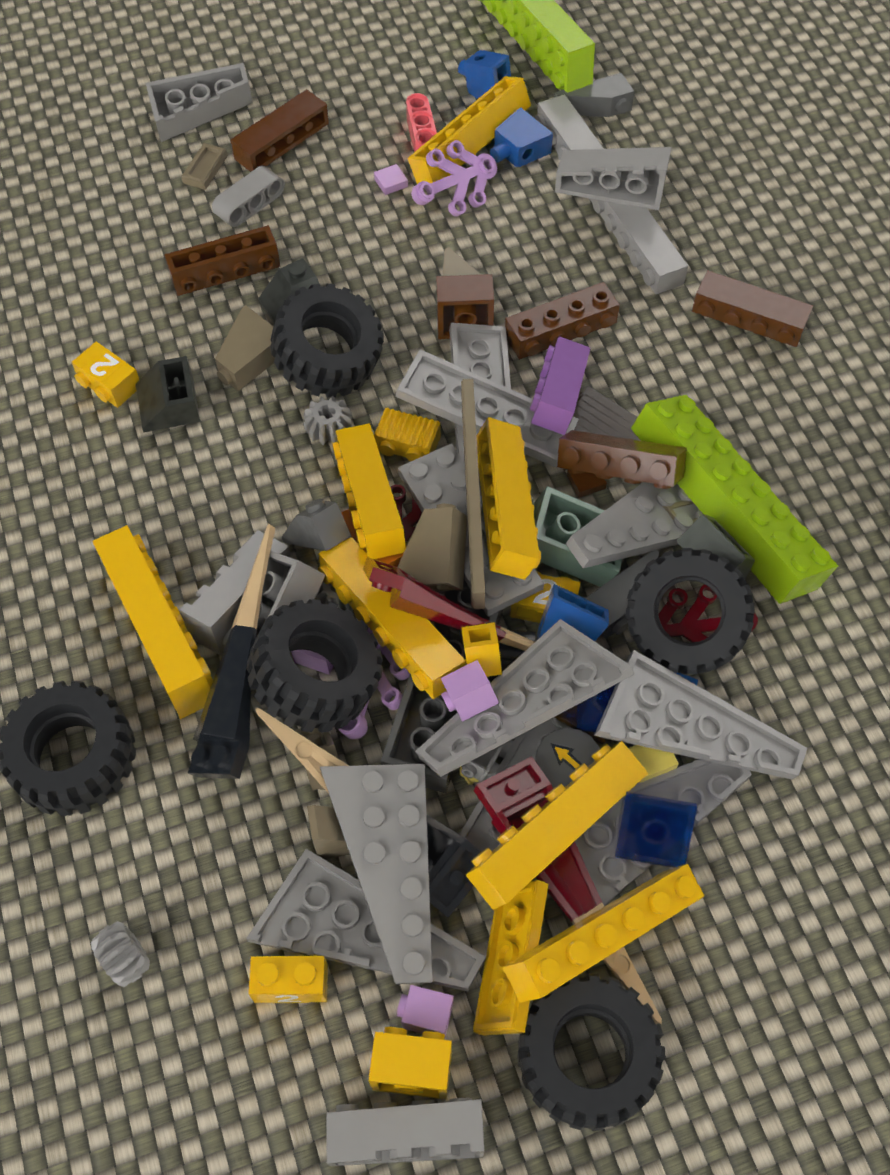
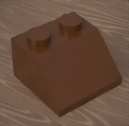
M492 274L436 276L438 340L450 339L449 329L451 323L493 326L494 289Z

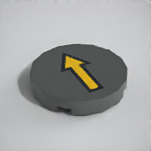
M562 728L552 731L543 738L537 748L535 761L552 784L553 789L561 783L565 787L572 781L569 775L583 763L588 767L595 761L591 755L599 749V746L591 736L581 730Z

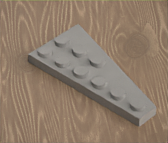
M635 650L629 654L626 661L633 667L634 675L616 684L594 736L623 741L791 780L799 776L807 751V747Z
M698 759L641 783L639 782L575 840L604 907L751 777L752 773L750 770Z
M305 849L246 938L247 941L308 956H325L326 960L391 974L359 880L310 850ZM430 923L432 984L468 991L482 968L486 956Z

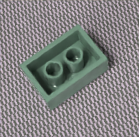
M547 486L533 503L534 521L538 529V548L541 551L540 562L601 587L619 573L622 559L582 568L566 543L574 533L605 510Z

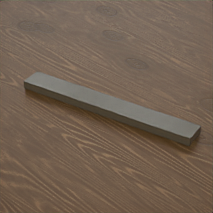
M463 379L461 381L471 604L473 609H485L473 379Z

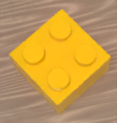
M385 1027L384 1032L375 1031L368 1079L372 1090L447 1100L452 1041L445 1040V1034L432 1031L422 1032V1037L409 1036L406 1029L398 1027Z

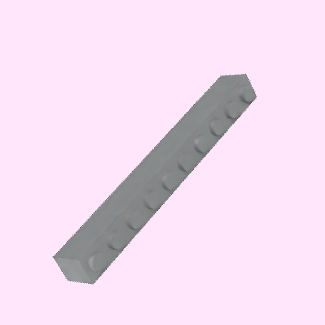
M565 94L538 103L535 119L553 132L552 146L556 150L559 160L563 150L604 149ZM590 199L595 212L599 213L604 219L607 229L613 232L620 248L626 251L632 265L638 268L645 284L650 286L655 294L684 285L688 265L647 208Z

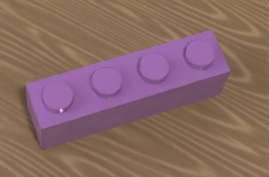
M560 336L555 347L549 345L534 392L535 395L529 409L534 412L531 424L565 435L576 408L590 347Z

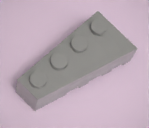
M244 63L145 83L161 142L252 103L250 85Z
M672 147L563 150L556 174L555 193L659 210Z
M259 530L234 554L233 563L230 566L223 565L216 572L215 582L210 587L204 584L196 592V596L199 598L192 605L186 602L179 609L187 631L191 633L194 641L221 656L264 533ZM273 538L271 551L291 558L289 546Z
M271 551L261 597L256 638L266 619L273 615L279 607L283 605H288L289 607L293 601L303 600L304 603H307L309 599H315L325 574L299 560Z
M454 1098L450 1099V1102L434 1103V1100L412 1101V1105L397 1106L396 1102L374 1103V1109L359 1110V1105L342 1104L336 1106V1112L326 1113L327 1164L329 1166L483 1158L484 1155L481 1099Z

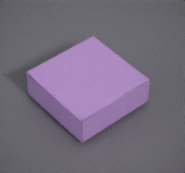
M397 164L374 172V179L384 195L408 187V180Z

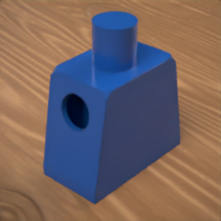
M479 50L467 60H462L458 66V72L466 76L469 94L478 99L503 77H511L509 55Z
M519 108L496 128L494 147L490 149V155L496 163L506 158L515 167L524 166L552 153L553 132L524 109Z
M554 584L539 623L537 640L561 619L593 641H596L609 625V610Z

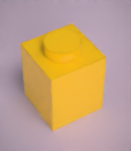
M495 622L461 627L466 664L468 665L478 660L487 677L502 675Z

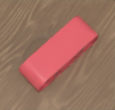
M420 93L411 94L406 99L407 125L414 152L437 134L427 96Z

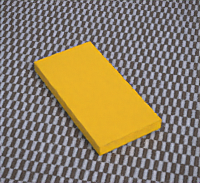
M540 880L532 881L507 904L494 909L473 1026L474 1033L483 1036L525 1033L530 1001L519 1002L503 967L539 946L548 883Z

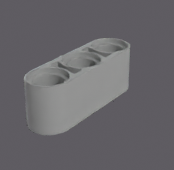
M259 166L219 194L212 203V211L230 226L237 227L277 199L284 191L285 182L267 167Z

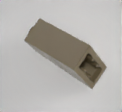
M247 305L239 312L215 357L218 378L222 383L227 386L230 384L237 391H240L274 364L275 357L271 355L270 349L272 343L270 339L274 326Z
M446 503L438 504L433 509H424L398 567L436 592L463 590L467 515L457 510L455 505Z

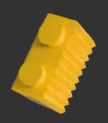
M387 407L377 426L374 438L379 452L383 455L393 456L395 454L413 461L436 450L441 437V427L438 420H429L427 417H418L417 415L407 414L399 410H390Z

